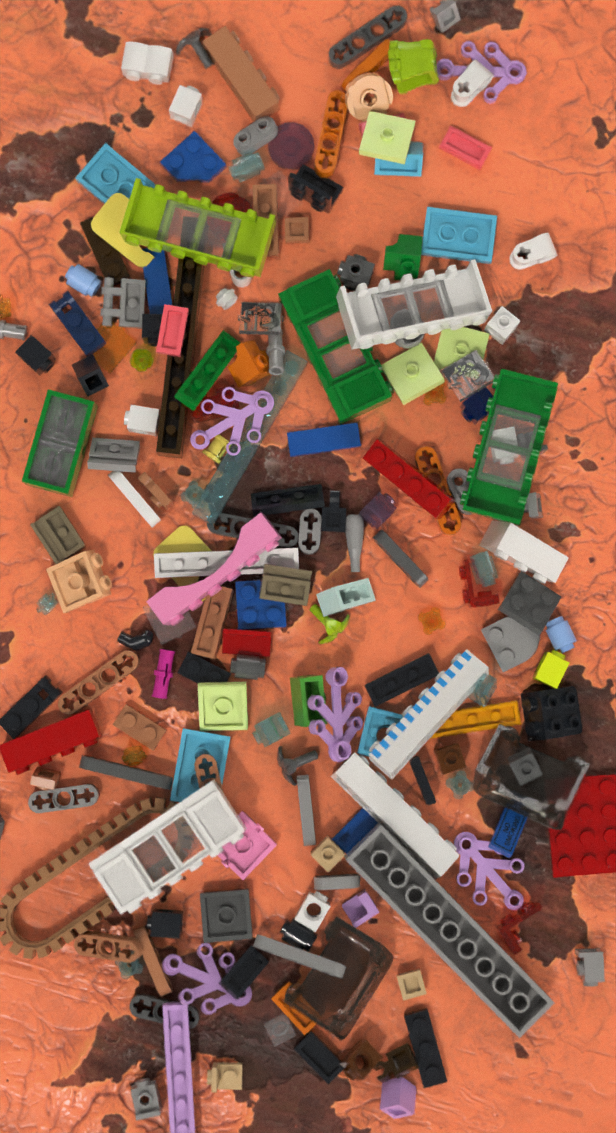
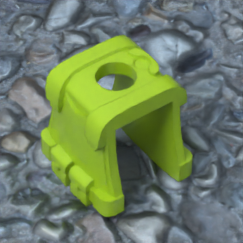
M424 39L418 42L390 41L388 50L389 69L399 94H406L415 88L439 82L436 63L437 52L432 40Z

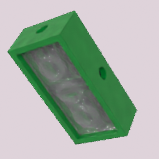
M48 389L21 482L38 489L68 497L73 496L98 409L94 401Z

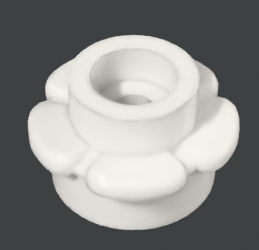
M222 289L216 296L217 306H221L224 310L230 308L238 299L234 293L235 290Z

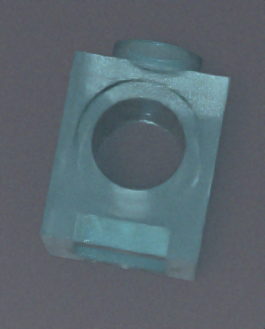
M280 712L254 725L255 731L252 732L258 745L263 743L264 747L291 734Z

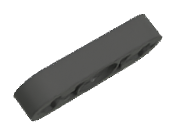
M382 529L372 537L378 546L416 586L421 588L429 580Z
M139 993L132 998L129 1009L135 1017L164 1024L163 1018L158 1014V1007L163 1005V1003H176L177 1001ZM142 999L144 1000V1005L152 1006V1001L156 1002L153 1015L149 1014L151 1009L144 1008L142 1012L138 1011V1006L134 1005V1003H138ZM189 1004L188 1011H191L192 1016L195 1017V1020L191 1019L189 1023V1029H192L198 1024L200 1013L195 1006Z

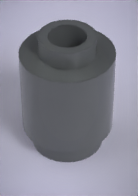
M237 654L236 659H231L230 673H235L234 678L252 680L264 678L266 659H260V656Z

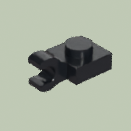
M330 491V506L322 507L321 531L345 532L346 508H339L340 491Z

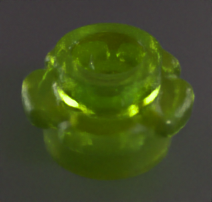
M136 349L132 352L130 365L136 368L137 371L144 372L152 366L153 358H151L149 350Z

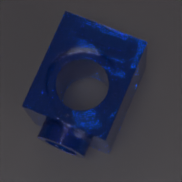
M485 385L466 399L460 406L462 416L469 423L472 421L476 425L489 414V412L485 411L489 397L493 398L494 396Z

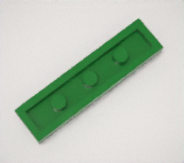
M223 330L174 397L194 411L237 352L236 346L240 342Z

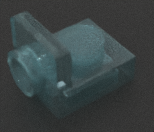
M488 674L484 680L481 679L478 682L475 690L468 698L485 707L497 689V679Z

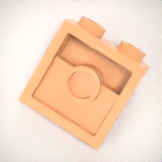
M94 550L81 552L46 569L63 613H68L111 595L110 588H112V582L107 575L103 574L101 569L103 559Z

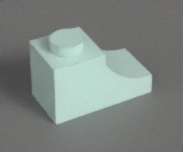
M369 578L339 585L316 594L323 617L376 601Z

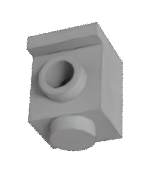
M599 948L575 949V954L580 958V961L576 962L577 975L581 976L583 986H598V982H605L603 951Z
M149 1078L137 1080L135 1085L131 1087L136 1121L161 1115L163 1108L157 1081H150ZM148 1096L150 1101L143 1103L141 1097Z

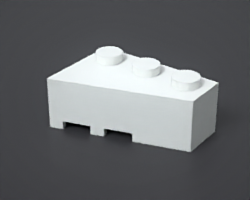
M492 520L479 546L493 552L496 557L513 563V566L518 570L534 574L532 578L543 584L546 581L556 583L569 558L510 522Z

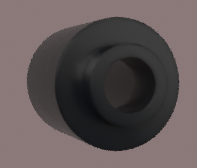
M294 917L291 921L286 920L280 930V933L283 934L282 940L298 949L309 951L318 934L294 920Z

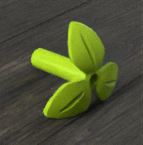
M317 604L312 605L309 609L325 626L328 634L326 638L318 642L319 644L333 641L337 638L338 633H342L348 625L349 614H347L342 622H339L336 619H331L329 616L323 617L321 608Z

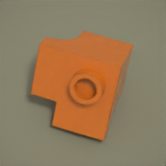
M255 341L242 342L236 346L237 358L234 363L228 366V369L238 388L251 386L256 381L271 375L269 373V357L266 354V350L260 351Z

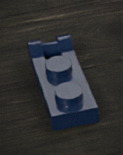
M67 290L62 294V298L56 302L52 301L49 306L88 357L107 343ZM70 305L72 309L64 314L62 309Z

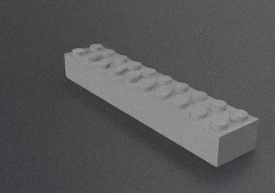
M379 822L344 856L345 860L519 1038L554 1004L553 1000Z

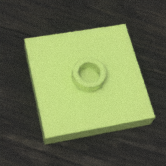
M369 111L359 148V155L405 164L416 121Z
M465 327L457 330H451L450 328L442 330L434 358L435 365L442 372L443 369L475 350L483 360L490 333ZM470 362L467 363V365H470L472 367L474 366V364ZM466 365L462 366L461 371H464ZM456 367L453 374H456L458 372V369ZM477 370L470 372V377L474 380L480 375ZM469 373L467 375L464 374L466 378H470Z
M422 342L381 365L383 373L403 405L445 382L444 377Z
M246 681L198 683L200 731L248 730Z

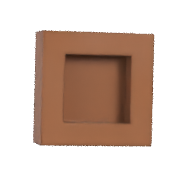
M308 217L285 218V243H309Z
M37 767L32 774L30 785L37 786L41 790H54L59 782L61 772Z

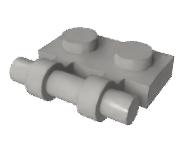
M104 278V287L101 290V295H104L103 308L100 311V316L103 317L102 326H112V317H118L119 327L142 329L146 280L122 278L121 286L117 288L114 287V278ZM113 296H120L119 309H113Z

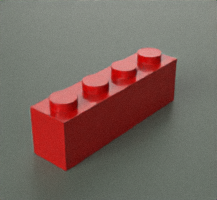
M377 439L363 456L367 463L436 519H441L456 501L382 440Z
M89 709L0 745V752L8 773L15 771L16 775L29 771V765L38 762L39 766L52 762L51 756L61 753V756L64 757L76 752L74 747L83 744L84 748L97 744V738L102 737L92 709Z

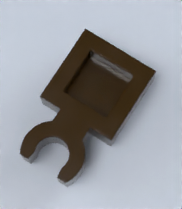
M408 1043L387 1053L388 1061H379L374 1067L376 1071L384 1068L383 1074L377 1077L380 1082L388 1081L393 1073L398 1079L419 1068L411 1046Z

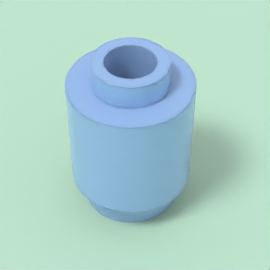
M77 264L75 267L71 266L65 275L67 279L66 284L85 296L93 297L102 283L96 274L80 264Z
M563 616L547 622V629L545 631L555 651L560 650L561 653L575 648L573 643L577 641L568 621H565Z

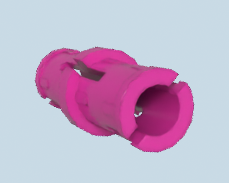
M160 649L157 670H154L156 677L152 697L167 699L170 678H173L171 669L175 651Z

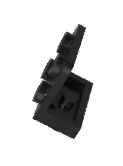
M302 164L297 174L290 173L288 176L290 194L300 201L303 199L308 201L313 209L321 213L325 211L329 214L343 191L342 186L328 178L319 177L313 169Z
M574 686L521 693L525 731L528 741L548 740L582 733L577 690Z

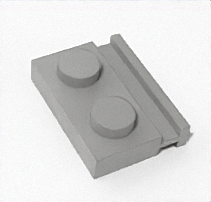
M92 438L89 460L87 461L88 469L136 473L140 441Z

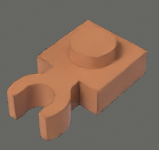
M146 472L138 477L140 482L151 492L152 496L150 499L158 508L163 505L167 510L174 504Z

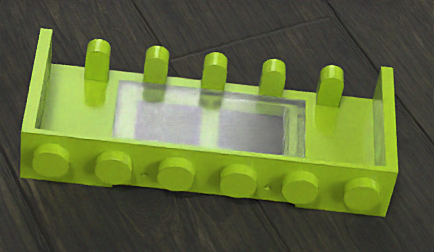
M136 178L119 233L123 240H125L124 242L129 245L147 246L149 250L158 253L164 250L171 252V255L176 258L184 259L185 256L190 257L196 263L202 265L212 263L221 270L231 271L232 269L239 271L243 276L253 278L254 276L261 277L274 234L276 218L273 214H270L269 219L260 217L256 211L248 209L247 213L237 211L229 203H224V207L215 205L207 197H201V200L189 198L188 194L184 191H178V194L166 192L165 188L158 184L154 188L144 186L141 179Z

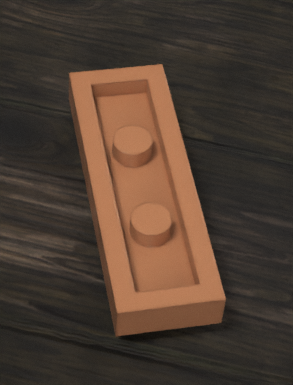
M253 185V210L260 217L269 219L270 214H273L276 218V226L267 257H279L277 185Z
M222 587L214 596H206L191 650L192 654L216 660L234 593L233 589Z

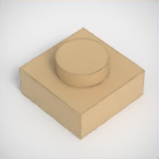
M420 969L396 975L403 1001L427 994Z

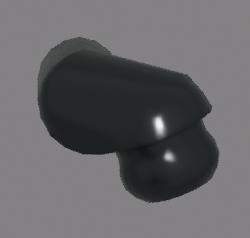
M143 630L141 634L133 637L122 631L117 642L137 651L148 647L152 643L154 635L150 630Z

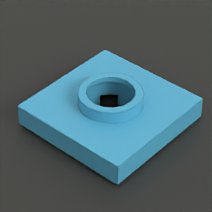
M369 706L357 754L369 757L371 753L369 749L377 741V732L381 728H389L394 722L398 724L403 716Z

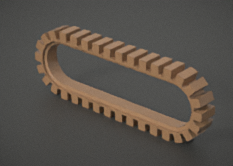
M157 797L155 798L154 806L151 798L140 801L142 810L139 809L136 803L126 809L130 815L129 819L124 812L113 818L118 825L116 828L110 820L101 826L105 833L104 836L98 829L88 835L93 844L90 845L86 838L75 844L80 853H77L73 846L62 854L67 862L64 861L61 855L50 861L55 869L54 871L49 864H46L37 870L42 879L38 877L36 872L24 879L29 888H27L23 881L14 886L12 890L16 895L9 891L1 900L5 905H0V917L4 918L0 920V931H6V934L0 937L2 944L5 946L12 941L13 945L9 951L16 956L24 949L23 958L33 959L36 956V951L38 958H43L51 953L50 947L55 953L65 945L61 937H63L67 944L74 940L78 935L73 928L77 930L79 935L87 931L90 926L86 919L89 920L92 926L100 922L103 918L98 912L99 910H101L105 918L113 913L115 908L108 896L52 936L42 941H30L23 938L16 931L13 924L15 908L25 897L141 817L150 813L163 814L178 803L171 801L166 808V798ZM184 816L174 821L178 831V841L174 851L182 862L188 856V853L182 848L190 850L194 841L192 838L185 837V835L193 834L194 831L189 824L183 825V822L186 821ZM168 855L146 870L155 882L165 876L161 869L163 866L168 873L176 868Z

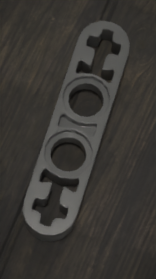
M401 6L390 7L333 45L329 50L328 56L330 65L336 69L344 68L400 31L407 22L406 10ZM393 14L395 16L401 15L400 22L397 20L392 21ZM392 21L389 26L390 29H388L387 23ZM381 26L384 33L380 36H374L371 33V28ZM360 38L364 41L365 45L361 49H356L352 46V41ZM337 52L339 55L344 53L343 60L339 58L334 59L335 53Z
M215 512L208 517L207 527L215 535L239 539L240 535L234 531L235 524L237 522H245L247 524L252 519ZM217 517H220L221 522L228 524V519H233L230 525L231 533H227L228 528L223 526L215 530L211 522L216 521ZM271 523L274 528H280L279 534L284 535L287 531H291V535L295 537L294 540L289 541V544H286L285 540L281 538L278 541L279 545L277 547L292 548L297 544L298 532L295 528Z
M85 755L81 756L79 768L162 789L170 790L173 777Z

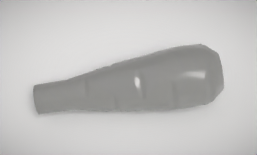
M348 515L346 517L345 535L350 556L351 572H360L364 520L361 515Z

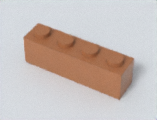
M224 26L202 41L203 47L214 66L254 122L261 117H269L279 110L280 97L273 87H268L266 76L260 68L256 70L252 64L254 62L252 56L247 50H242L239 45L241 42L234 31L230 32Z

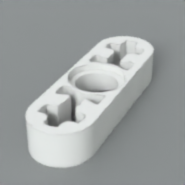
M112 471L108 474L110 479L152 528L161 521L120 471Z

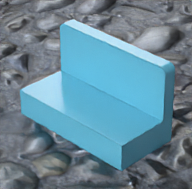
M410 143L405 164L375 158L374 175L421 177L423 143Z

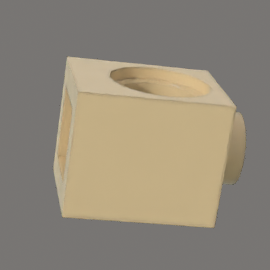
M327 835L311 851V856L329 872L345 856V852Z

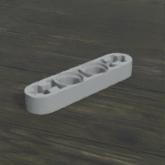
M257 934L253 945L257 949L340 979L343 978L346 966L262 935Z

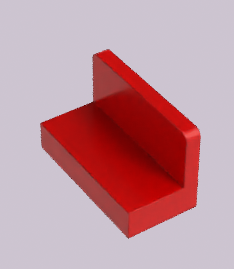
M223 629L222 654L270 657L271 632Z

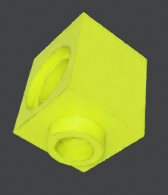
M552 650L551 653L545 652L532 678L553 689H557L570 662L564 660L566 656L555 650Z

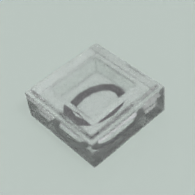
M284 1013L264 1023V1027L274 1047L297 1035L289 1018Z

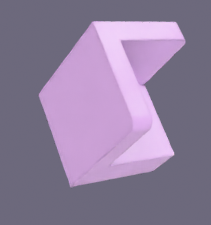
M366 889L342 904V908L351 920L354 928H357L379 913V909Z
M403 1077L382 1082L380 1110L394 1119L414 1115L416 1086Z

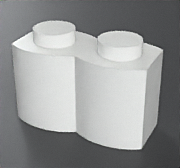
M126 42L121 71L127 79L132 81L148 79L150 83L156 85L169 82L174 57L171 48Z

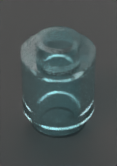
M250 152L231 160L232 166L228 167L232 179H237L239 183L260 175V172L265 170L258 152L254 154Z
M488 551L470 556L471 563L469 564L476 585L481 584L482 588L496 584L495 579L499 578L493 557L489 556Z

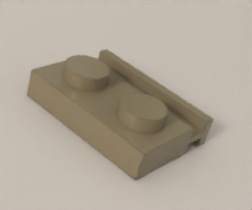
M60 506L41 517L35 523L30 524L55 564L68 559L86 547Z
M264 564L258 599L307 606L312 571Z

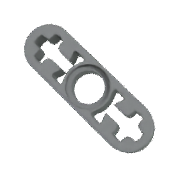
M309 774L298 775L297 786L304 846L316 845Z
M92 784L55 788L54 790H41L34 792L29 797L28 805L35 813L88 807L94 805L99 800L100 793L98 788ZM86 788H89L90 792H94V797L90 799V802H87L86 798L77 799L79 804H75L76 796L73 791L74 789H77V794L85 793ZM63 791L69 793L71 797L70 803L66 806L59 804L57 800L58 794ZM49 793H53L52 801L55 806L54 808H51L52 803L43 804L42 809H39V805L34 804V800L38 799V795H41L42 799L51 798Z

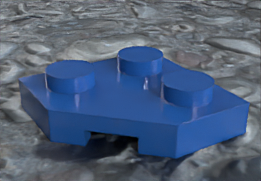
M195 131L160 161L161 166L176 182H186L187 180L210 183L227 167L226 163Z
M260 580L235 582L238 630L286 628L285 603L258 599L261 585Z

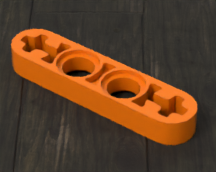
M340 90L332 91L327 98L314 164L315 173L322 178L331 177L336 167L347 111L345 103L346 94ZM336 99L340 100L338 112L333 111ZM329 119H336L340 125L337 128H331L328 126L327 121ZM325 140H332L336 146L333 149H327L323 146V142ZM324 156L329 157L327 169H322Z
M428 446L418 449L415 455V463L418 470L427 477L433 473L439 475L441 482L438 486L452 496L435 450ZM422 452L432 455L429 460L430 466L436 465L437 469H430L426 473L423 472V469H427L425 461H420L419 459L422 457ZM455 503L449 508V510L452 509L453 513H449L450 520L456 521L453 531L444 527V524L447 523L445 515L441 519H436L441 532L448 536L456 534L461 528V520Z

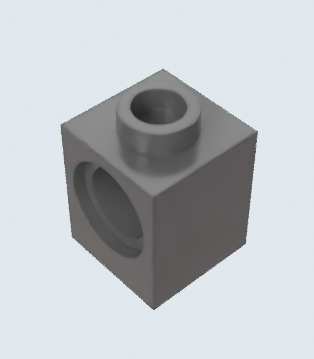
M530 747L508 757L509 764L520 785L543 775Z

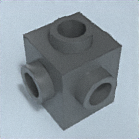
M348 255L346 262L341 261L337 274L341 275L340 282L346 289L355 291L357 285L361 283H366L368 288L375 264L368 262L367 258L361 255Z

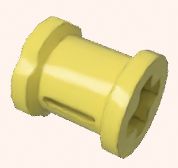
M218 434L202 453L219 464L229 441Z

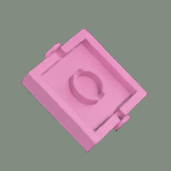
M242 810L238 816L246 826V830L243 832L244 837L233 845L229 841L222 846L224 851L218 854V856L222 859L221 863L226 868L230 867L244 880L277 846V843L264 832L265 829L259 823L256 824Z

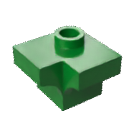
M399 234L396 244L386 246L383 270L395 271L394 280H401L406 274H411L413 279H418L422 236Z

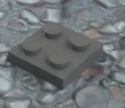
M521 571L498 610L539 636L559 603L561 596Z
M249 888L200 893L204 943L253 939Z

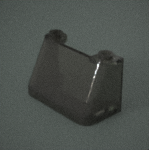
M499 724L475 769L473 790L483 798L555 830L562 829L590 763L585 762L579 756L567 757L562 762L530 747L543 775L520 785L509 764L508 757L528 748V746L520 743L521 738L515 728Z
M336 916L334 921H331L325 929L328 944L320 957L346 966L343 978L340 979L311 969L302 984L298 982L295 985L291 984L287 988L283 1002L339 1040H344L351 1032L388 972L394 957L384 945Z

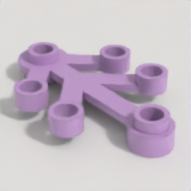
M466 41L462 44V56L471 58L473 61L476 59L493 73L494 77H502L493 87H489L484 91L483 99L486 103H494L497 100L498 94L509 84H519L525 79L526 67L524 64L517 60L510 61L499 50L497 43L488 42L485 45L484 54L487 58H494L502 67H493L475 49L473 42ZM470 47L472 51L466 52L464 48ZM493 47L495 52L490 53L487 49ZM441 59L437 63L439 79L449 80L452 76H461L468 66H454L451 60ZM447 69L449 73L444 75L440 70ZM515 70L518 72V75L512 76L510 72ZM491 92L495 97L488 98L486 94Z
M232 387L224 388L222 398L225 401L237 400L249 404L241 410L216 404L210 399L204 400L201 404V409L204 413H216L228 416V418L206 431H194L190 437L192 446L196 449H204L209 445L210 439L233 426L230 442L226 445V451L232 456L239 454L241 450L239 442L245 418L253 413L252 427L248 430L246 437L251 443L259 442L264 414L269 413L274 406V399L269 392L261 390L250 395L235 391ZM228 389L234 393L231 399H227L224 395ZM260 398L266 399L267 404L265 407L258 406ZM206 402L213 404L211 411H205L204 404ZM252 431L258 433L256 440H251L249 437ZM202 435L205 438L203 444L196 443L195 439L197 436ZM231 444H236L238 447L234 453L229 451Z
M332 667L325 676L326 681L331 685L332 711L324 703L322 696H310L308 707L311 710H317L333 727V736L325 728V723L322 720H312L309 724V731L313 735H319L329 746L328 753L334 762H343L351 754L350 741L363 726V721L359 716H350L354 709L361 704L362 697L358 692H349L345 697L346 705L342 709L341 686L346 684L348 674L343 667ZM346 723L347 730L343 734V726Z
M470 832L459 833L454 839V846L457 848L456 852L460 854L459 873L456 876L457 883L462 887H466L471 883V876L468 873L471 857L477 864L475 892L472 894L473 902L479 906L487 902V895L485 893L487 876L503 894V902L507 908L511 910L521 908L524 902L522 894L517 890H511L494 869L511 870L513 873H521L524 869L523 861L519 858L511 860L484 858L478 850H492L488 847L490 841L477 840ZM464 840H469L471 843L468 849L462 847ZM515 861H519L521 864L518 870L512 868V864ZM461 875L468 876L466 883L459 881ZM479 893L484 895V900L481 902L475 900L476 895ZM512 896L518 897V903L515 905L510 904Z
M202 943L197 948V955L202 959L207 973L183 963L181 957L176 954L168 955L162 962V969L167 975L173 976L181 973L203 983V985L194 989L187 988L181 991L179 1001L184 1005H189L194 999L219 990L226 994L215 1000L212 998L206 999L201 1005V1010L204 1014L210 1015L218 1008L230 1003L235 1006L246 1005L252 997L250 986L245 990L242 998L240 997L237 1000L218 984L221 981V977L212 958V946L209 943ZM202 947H206L208 949V955L202 954ZM224 953L219 958V965L225 969L227 974L235 963V957L231 953ZM224 957L230 959V965H226L223 962ZM170 960L177 962V968L170 966ZM185 992L190 994V1001L184 1000L183 994ZM207 1002L213 1005L212 1011L206 1009Z

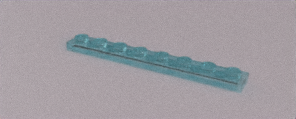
M288 350L283 356L284 372L281 375H272L263 390L272 395L274 406L269 413L264 414L260 428V441L251 443L246 437L248 430L252 427L253 413L247 417L239 442L241 447L239 454L232 456L226 453L192 511V515L214 526L305 370L308 361ZM260 398L258 400V406H266V399ZM252 431L249 435L250 439L256 440L258 433ZM232 444L229 451L232 453L236 452L238 449L237 445Z

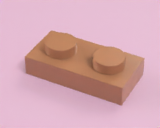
M127 704L113 723L115 727L152 751L155 750L167 731Z

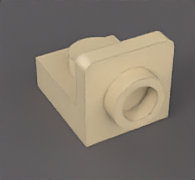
M213 1062L212 1070L207 1071V1085H212V1092H217V1089L242 1090L243 1063Z

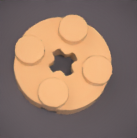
M377 73L359 75L346 86V107L352 116L363 122L367 121L369 111L386 114L389 104H392V89L388 82ZM367 93L374 94L370 103L366 100L363 101Z

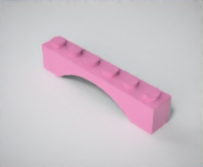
M259 513L241 528L238 542L232 554L215 573L191 585L164 587L146 602L163 625L169 626L171 624L174 626L184 619L183 614L188 610L194 611L203 604L201 600L206 596L210 595L212 597L222 589L220 585L227 580L231 582L240 576L242 568L246 565L251 567L260 560V554L264 551L270 552L275 549L282 537L263 513Z

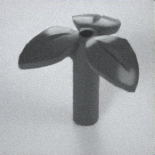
M200 28L189 33L179 42L176 54L179 56L182 49L189 44L192 45L205 69L212 66L213 62L199 41L200 36L211 35L208 28Z
M282 746L278 748L277 761L279 767L282 768V774L294 786L297 783L294 782L291 775L296 769L318 759V754L315 750L294 759H284Z

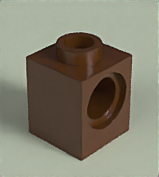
M458 743L433 750L441 774L444 775L466 767Z
M361 1040L356 1043L339 1064L344 1068L343 1072L348 1078L353 1081H360L368 1076L383 1057L366 1040ZM358 1055L364 1061L362 1069H359L355 1064V1059Z

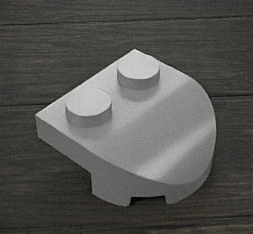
M508 616L481 629L502 672L527 661L537 652L540 635L538 636Z

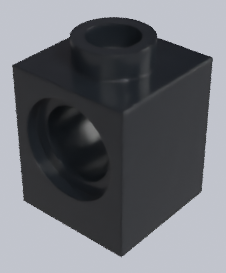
M32 335L15 352L38 375L50 371L54 366L53 361L56 359Z
M154 908L152 915L147 917V929L151 930L150 936L180 939L183 911Z

